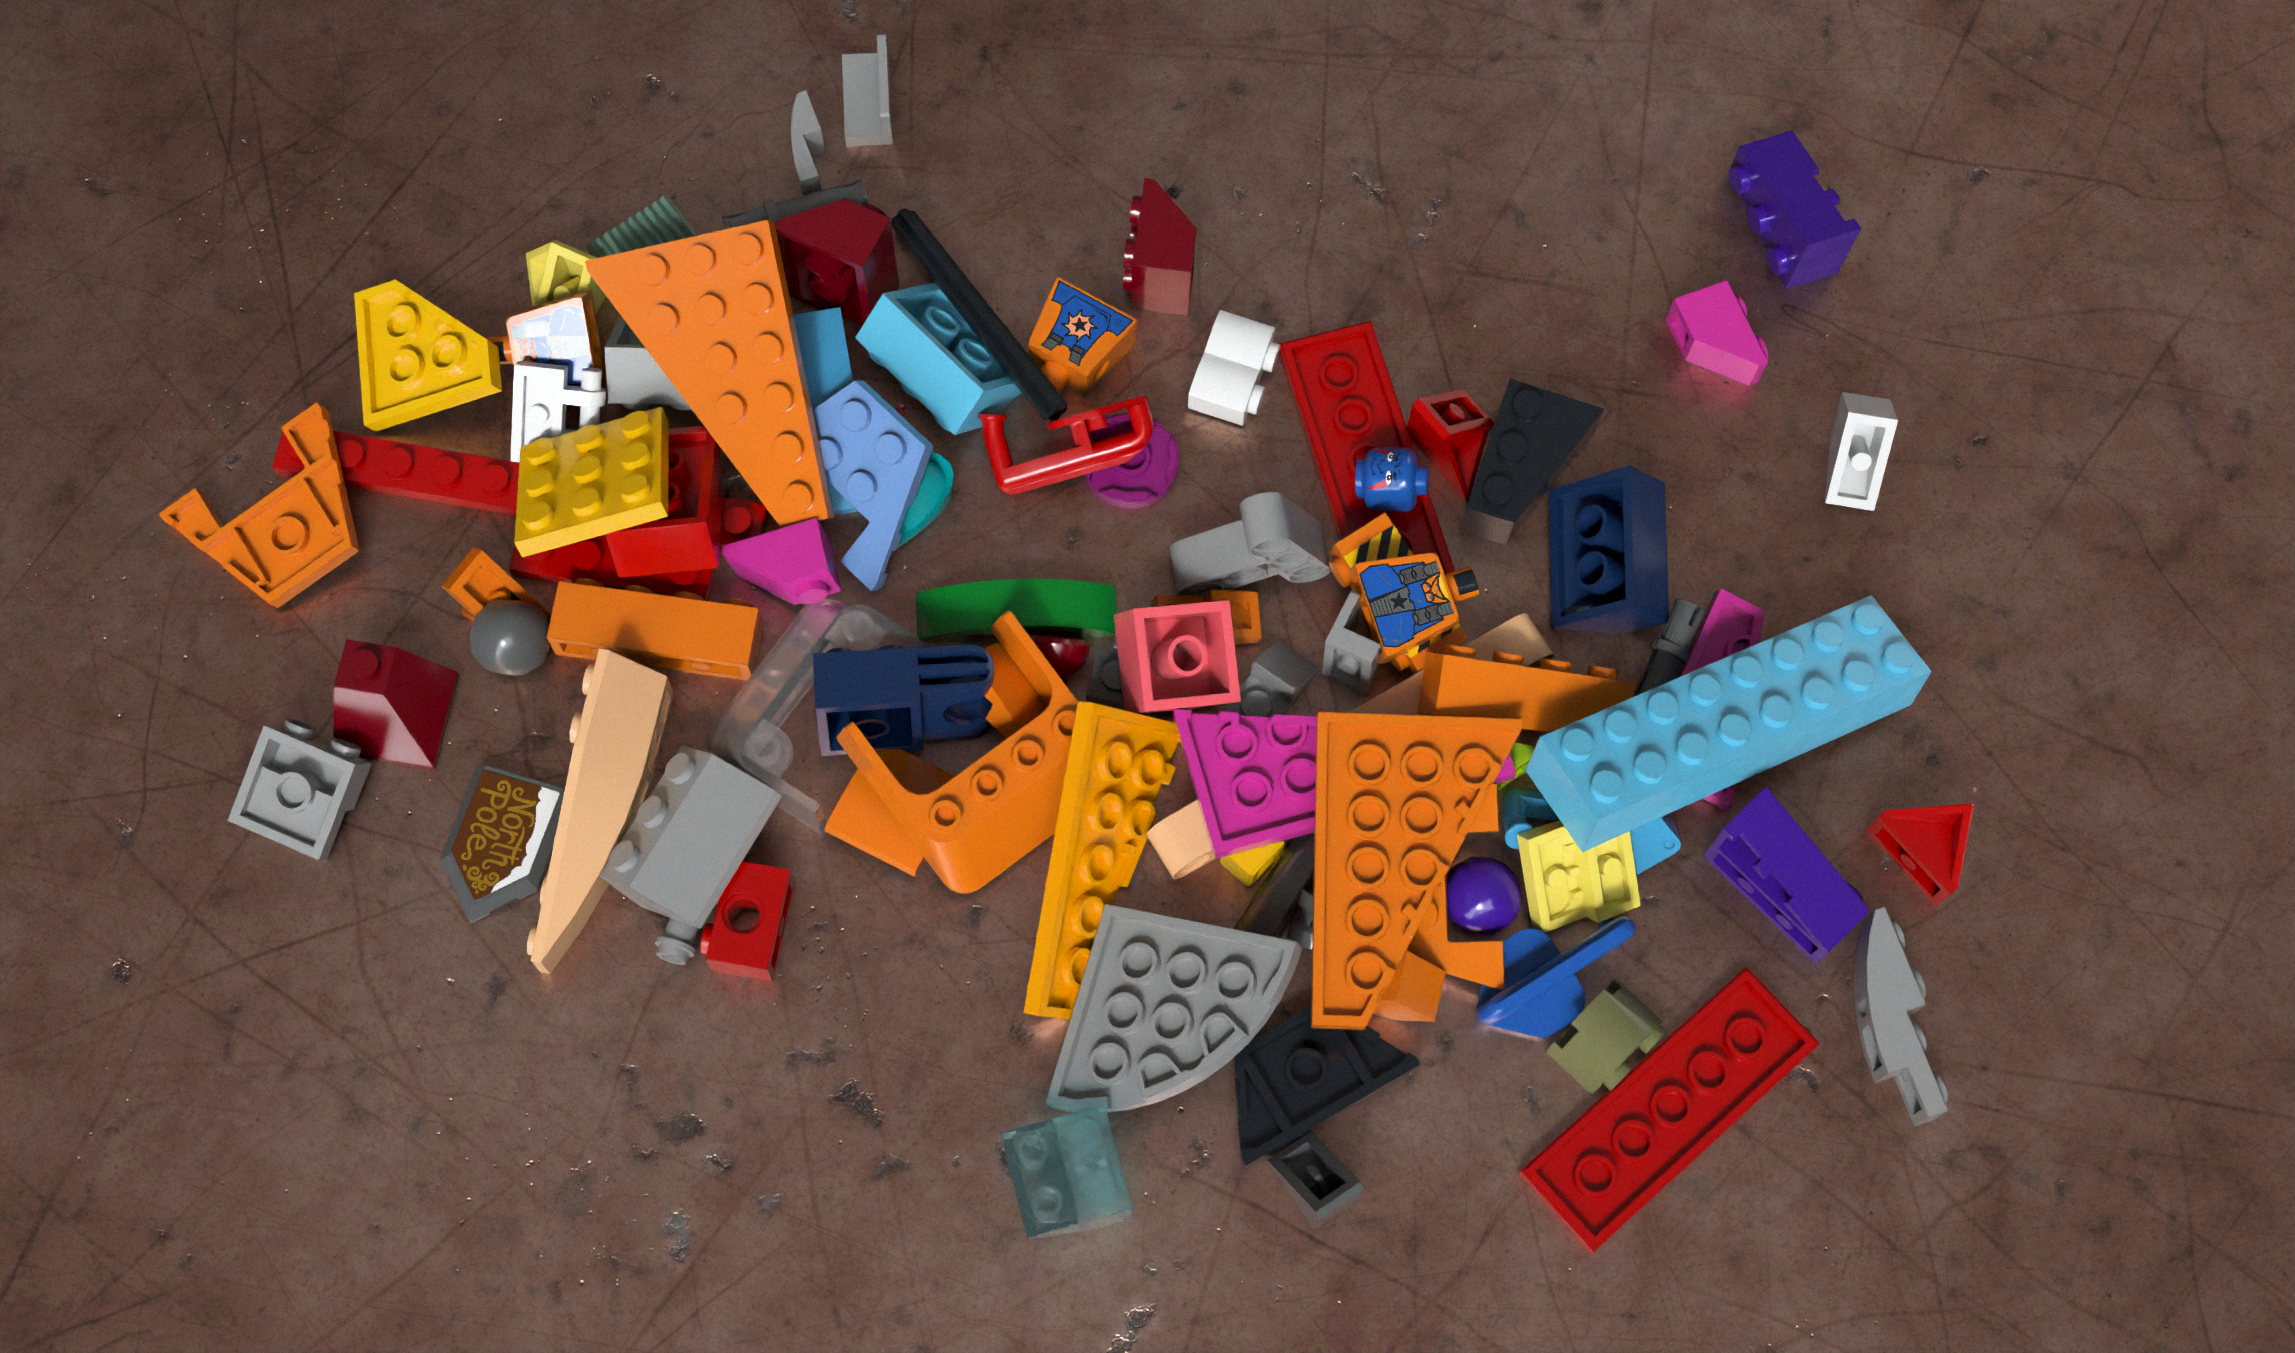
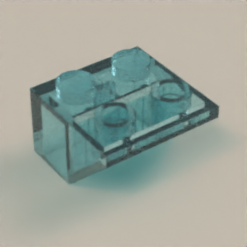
M1105 1105L1000 1132L1027 1239L1081 1233L1132 1219L1133 1208Z

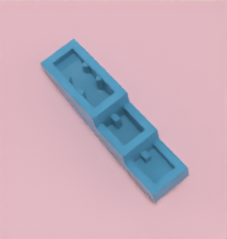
M840 307L793 315L812 409L853 382ZM827 482L834 515L858 512L853 505Z

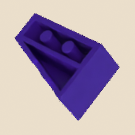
M1792 130L1740 146L1729 169L1731 186L1736 194L1742 195L1748 208L1747 215L1750 227L1756 235L1760 234L1767 249L1766 258L1768 266L1774 275H1779L1785 290L1837 274L1862 229L1855 219L1845 221L1834 206L1840 204V197L1834 189L1827 191L1822 189L1814 177L1819 174L1818 166Z
M1767 787L1723 828L1703 855L1712 866L1815 964L1820 962L1870 912L1863 903V897L1858 890L1842 878Z

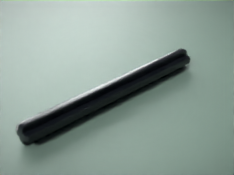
M907 208L899 210L898 214L891 220L892 229L1040 417L1050 422L1058 420L1066 412L1067 402L917 213L912 210L909 211Z

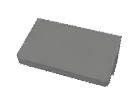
M877 34V53L842 54L846 147L893 144L891 76L886 34Z
M1351 590L1325 640L1322 676L1367 696L1376 679L1381 644L1355 633L1361 594Z

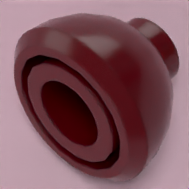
M1027 633L1067 686V678L1077 673L1086 662L1091 646L1088 640L1070 635Z

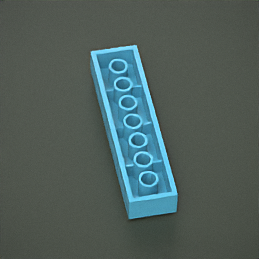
M1872 595L1541 736L1525 771L1577 846L1584 852L1912 705L1932 671Z

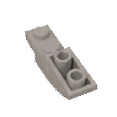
M1882 907L1874 910L1862 922L1857 942L1854 966V1001L1857 1024L1864 1055L1874 1083L1894 1077L1915 1127L1935 1120L1947 1112L1948 1109L1945 1103L1948 1100V1094L1942 1078L1937 1072L1932 1073L1924 1054L1927 1051V1044L1921 1028L1917 1023H1911L1909 1016H1912L1926 1005L1923 999L1926 994L1923 979L1916 968H1910L1903 951L1905 939L1901 927L1896 920H1890L1886 908Z

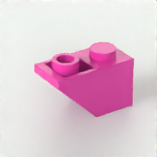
M1725 280L1674 298L1665 320L1685 361L1748 386L1758 383L1768 364L1767 347L1759 335H1754L1747 321L1746 305L1740 295H1734L1728 281Z

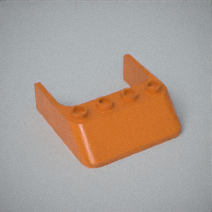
M1009 610L997 619L992 625L991 631L1048 706L1035 719L939 789L929 794L920 795L907 791L899 784L854 722L846 725L836 737L941 881L951 891L959 894H971L981 889L1054 834L1078 701Z

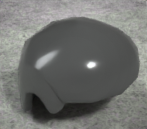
M492 600L475 616L469 635L472 655L483 668L508 676L527 675L543 664L547 658L551 647L547 640L550 620L546 613L540 610L539 606L522 600Z

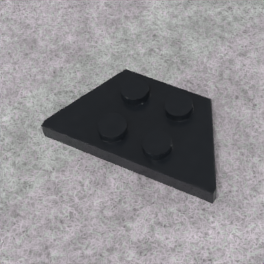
M1311 1006L1255 1037L1233 1058L1240 1158L1244 1169L1415 1071L1421 1065L1419 1060L1411 1053L1405 1054L1380 1038L1381 1034L1369 1026H1366L1365 1030L1311 1028Z

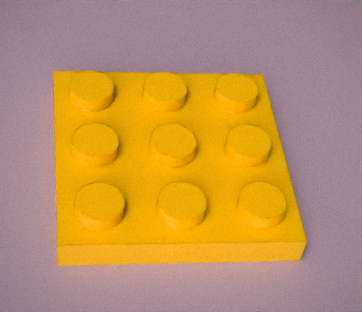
M662 406L647 411H635L623 418L598 425H586L577 431L552 438H540L528 445L521 446L514 543L522 557L668 517L669 421Z

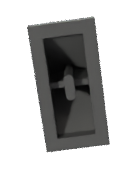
M1312 1131L1268 1159L1271 1168L1313 1230L1357 1202L1364 1190L1357 1177Z

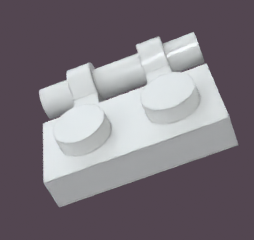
M518 361L514 364L510 461L520 462L521 446L528 445L540 438H552L577 431L565 429L566 405L580 406L579 429L586 425H598L600 407L605 405L606 389L601 387L602 370L592 367L582 368L581 386L567 385L568 366Z

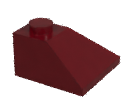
M346 639L333 687V738L346 740L361 747L362 750L359 757L364 759L435 770L459 679L458 672L397 647Z

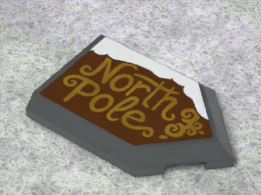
M477 765L440 858L471 924L490 915L491 911L517 898L520 900L539 890L552 856L565 789L488 765Z

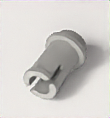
M669 918L663 936L656 938L655 944L658 946L656 955L667 962L686 965L688 957H694L696 950L692 945L699 928Z

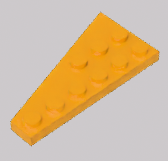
M1078 701L1023 1012L1035 1016L1066 1020L1071 1019L1105 904L1112 905L1119 887L1127 888L1148 838L1146 834L1152 828L1157 816L1153 803L1161 784L1169 785L1176 767L1170 764L1177 744L1180 742L1176 725L1173 722Z

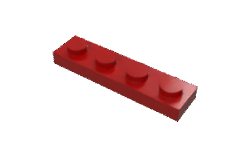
M600 536L526 557L521 556L515 545L509 565V571L514 577L556 584L559 581L575 583L576 579L585 578L604 584L606 588L624 590L625 586L638 585L651 589L654 594L673 597L676 592H689L701 596L704 601H709L716 572L715 568L618 578L607 539Z

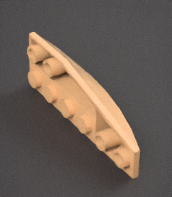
M599 649L595 665L589 664L585 670L582 691L587 697L583 712H576L571 723L570 742L574 743L554 838L549 871L541 887L540 904L542 906L538 924L532 926L527 942V954L531 955V962L541 973L546 974L552 973L575 941L609 886V883L599 875L608 863L612 850L622 841L636 819L640 806L647 799L674 697V690L667 676L605 649Z

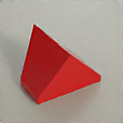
M1464 388L1418 398L1412 405L1407 424L1411 440L1468 504L1489 429L1495 423Z
M1974 803L1886 810L1866 831L1928 899L1938 907L1959 888Z

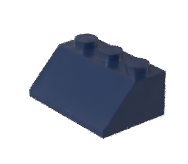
M1629 465L1549 490L1552 629L1576 632L1630 633L1665 624L1669 618L1665 483Z

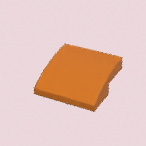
M874 749L899 784L911 793L917 795L929 794L955 777L902 749ZM857 769L832 811L824 831L915 877L926 859L860 770Z

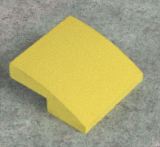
M1561 821L1517 834L1533 929L1547 933L1585 917L1599 923L1641 906L1630 831L1584 852L1577 846Z

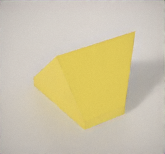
M557 240L525 253L532 306L592 290L595 313L598 312L606 295L588 273L585 263L586 260L597 257Z

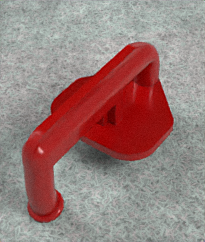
M1143 395L1047 423L1048 430L1070 425L1076 448L1014 465L1004 432L1003 420L1007 419V415L1000 413L978 414V419L982 421L984 443L999 489L1010 495L1023 493L1127 463L1149 443L1154 430L1153 417L1147 396ZM1124 409L1128 410L1133 431L1093 442L1091 431L1108 427L1105 415Z

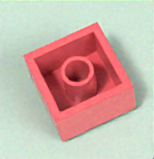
M1230 600L1135 608L1114 615L1125 711L1147 714L1173 711V709L1186 710L1216 707L1241 702Z

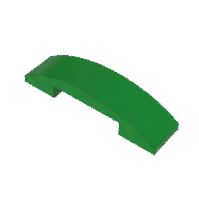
M1005 579L962 583L916 593L917 643L968 642L967 635L993 634L991 631L992 625L1008 610L1012 612L1027 633L1067 631V635L1077 637L1115 636L1116 633L1114 615L1117 614L1116 589L1112 585L1063 579Z

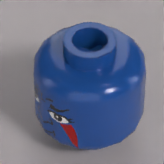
M1373 447L1368 451L1365 459H1358L1355 476L1356 497L1363 498L1367 508L1371 511L1410 512L1417 504L1418 495L1427 496L1429 467L1419 465L1418 455L1412 448Z

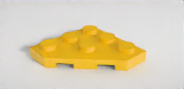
M396 279L354 293L364 426L375 432L502 391L498 346Z

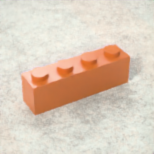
M580 578L576 579L575 583L559 581L547 640L555 655L596 660L599 649H605L645 667L754 681L764 623L759 608H755L751 603L741 599L729 598L725 599L723 603L704 601L701 596L689 592H676L673 597L654 594L651 589L643 586L628 585L624 587V590L606 588L604 584L598 581Z
M1446 644L1444 654L1426 653L1418 713L1431 716L1522 719V729L1553 732L1634 696L1635 682L1617 680L1619 671L1617 669L1588 665L1587 675L1570 673L1572 663L1541 658L1540 668L1523 666L1524 656L1493 651L1492 661L1475 659V648Z

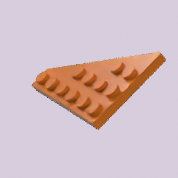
M759 221L586 260L588 273L779 526L784 528L817 518L819 521L834 518L774 221Z
M1336 712L1317 713L1311 1028L1365 1030L1522 730V719Z

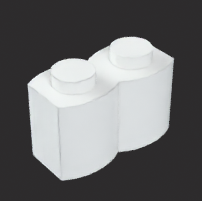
M1220 310L1190 388L1188 408L1241 426L1244 425L1248 413L1257 415L1265 392V387L1258 385L1264 370L1272 373L1281 347L1280 344L1274 343L1275 327Z

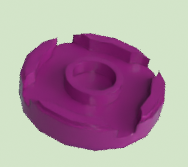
M1115 414L1107 418L1108 427L1091 431L1093 442L1133 431L1129 414ZM1154 417V430L1151 440L1135 457L1127 463L1084 475L1093 493L1106 503L1125 509L1147 507L1162 499L1175 484L1180 465L1178 444L1173 435H1170L1163 428V424Z

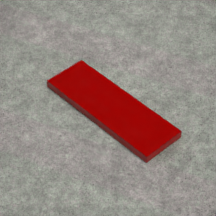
M1367 321L1279 343L1281 345L1279 357L1339 541L1383 513H1386L1413 555L1436 553L1444 574L1455 571L1429 491L1427 496L1418 495L1417 504L1410 512L1371 511L1367 508L1363 498L1356 497L1355 476L1358 459H1365L1370 449L1373 447H1403L1415 450L1372 322Z
M1746 966L1636 1065L1612 1091L1609 1090L1520 1170L1518 1175L1586 1250L1592 1254L1820 1043Z

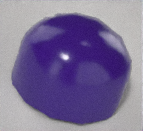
M1472 856L1453 865L1447 874L1448 917L1468 933L1492 935L1510 926L1517 917L1522 902L1520 885L1514 872L1505 863L1493 857Z

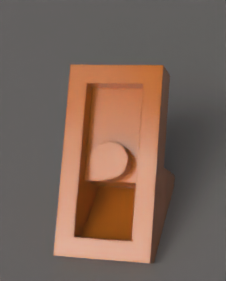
M474 547L441 586L463 606L461 613L473 622L475 616L487 603L495 599L527 601L539 606L540 610L544 611L547 617L551 614L486 553Z

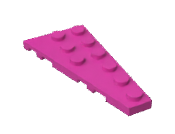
M1173 709V718L1215 859L1314 833L1316 716L1274 714L1272 717L1239 716V712H1220V715L1196 714L1191 713V710ZM1510 753L1493 784L1514 779L1516 771Z

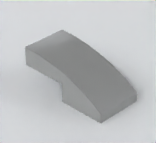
M805 90L797 93L791 118L792 152L802 195L821 190L819 175L812 157L825 154L822 130Z

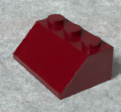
M843 199L776 221L775 228L790 297L820 310L840 307L843 320L862 327L881 295L899 289L900 284L891 221L878 207L868 203L859 205L850 200Z

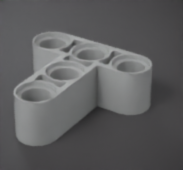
M1278 492L1259 493L1245 498L1239 505L1241 520L1184 538L1169 547L1177 595L1204 597L1211 589L1231 590L1277 574L1290 582L1304 583L1321 579L1331 571L1321 523Z

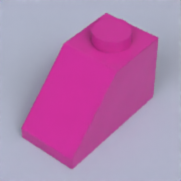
M817 518L721 546L723 556L740 578L793 605L818 603L824 600L827 595L842 591L831 539Z

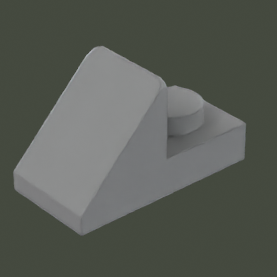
M1278 640L1252 662L1250 675L1240 687L1241 702L1226 705L1222 712H1239V716L1272 717L1274 714L1286 715L1319 672V667Z

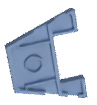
M855 380L812 410L827 482L869 521L868 526L840 562L870 591L880 590L886 581L888 573L885 572L892 551L897 550L902 536L899 530L908 506L914 503L934 446L864 380Z

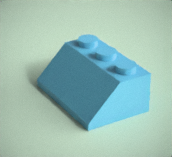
M935 282L883 293L855 337L868 350V354L874 362L885 367L901 382L902 389L911 397L918 399L934 415L935 421L954 435L981 428L982 421L978 419L979 413H999L1022 393Z

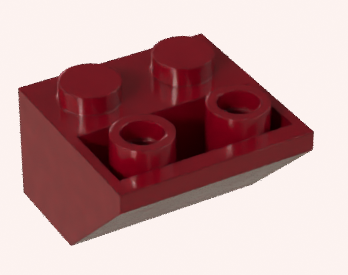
M1144 178L1142 196L1133 195L1130 239L1126 240L1123 268H1125L1123 290L1131 291V309L1188 316L1194 275L1197 228L1155 179Z

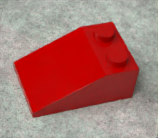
M705 426L669 429L668 517L605 534L618 578L719 568L722 541L720 446Z

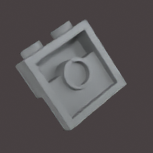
M287 718L284 724L263 725L227 821L314 859H328L346 811L355 809L372 762L359 757L362 748L354 743L332 738L330 744L314 738L316 728L305 722Z

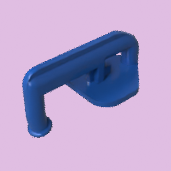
M1626 916L1604 920L1600 923L1597 931L1560 953L1553 940L1543 931L1523 929L1504 940L1506 989H1496L1481 984L1476 1007L1477 1019L1485 1025L1541 1038L1549 1037L1572 1023L1585 1007V992L1575 973L1614 948L1622 946L1630 939L1636 931L1634 921Z

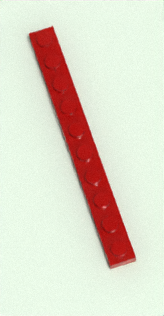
M333 431L345 487L516 516L519 462ZM282 432L272 468L277 475L294 477L304 470L305 466L284 432ZM721 497V546L765 533L769 511L763 504Z

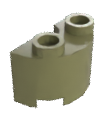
M1615 978L1572 1021L1571 1025L1552 1043L1546 1053L1587 1092L1593 1095L1603 1084L1612 1091L1632 1070V1067L1625 1060L1638 1047L1647 1054L1667 1031L1660 1025L1662 1020Z

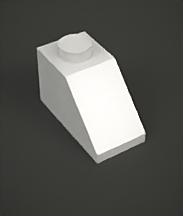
M1842 392L1830 438L1825 503L1871 511L1875 510L1898 423V418L1890 399Z

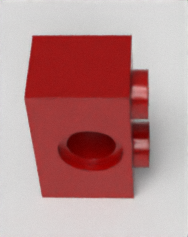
M745 861L741 862L716 903L718 908L714 924L706 923L703 930L700 952L701 954H706V961L712 971L773 982L795 888V880L791 870ZM754 910L759 913V919L753 927L746 930L733 927L734 918L741 911Z

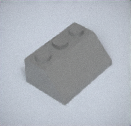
M620 315L604 347L608 403L622 404L623 407L634 410L645 409L652 404H671L672 408L677 410H692Z
M682 745L677 754L667 763L665 773L649 798L640 806L636 819L622 841L612 850L609 861L599 876L638 906L701 929L779 803L782 795L717 756Z

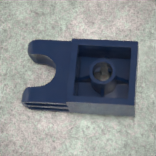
M967 644L904 648L900 645H885L876 650L852 651L848 648H834L826 653H813L815 711L821 756L848 755L836 737L851 722L856 724L873 749H902L904 751L923 750L922 740L979 736L987 732L992 725L985 718L993 704L985 695L994 681V663L990 654L980 646Z

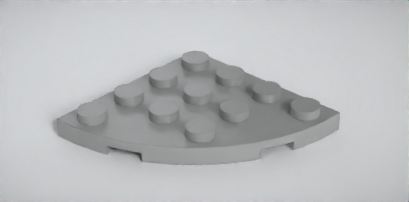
M1105 904L1045 1104L1053 1109L1077 1113H1108L1131 1110L1180 1094L1207 1079L1247 1046L1268 1021L1294 975L1303 947L1296 941Z

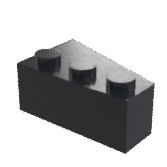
M1510 379L1459 530L1506 545L1537 507L1544 494L1556 479L1567 469L1574 456L1593 436L1604 409Z

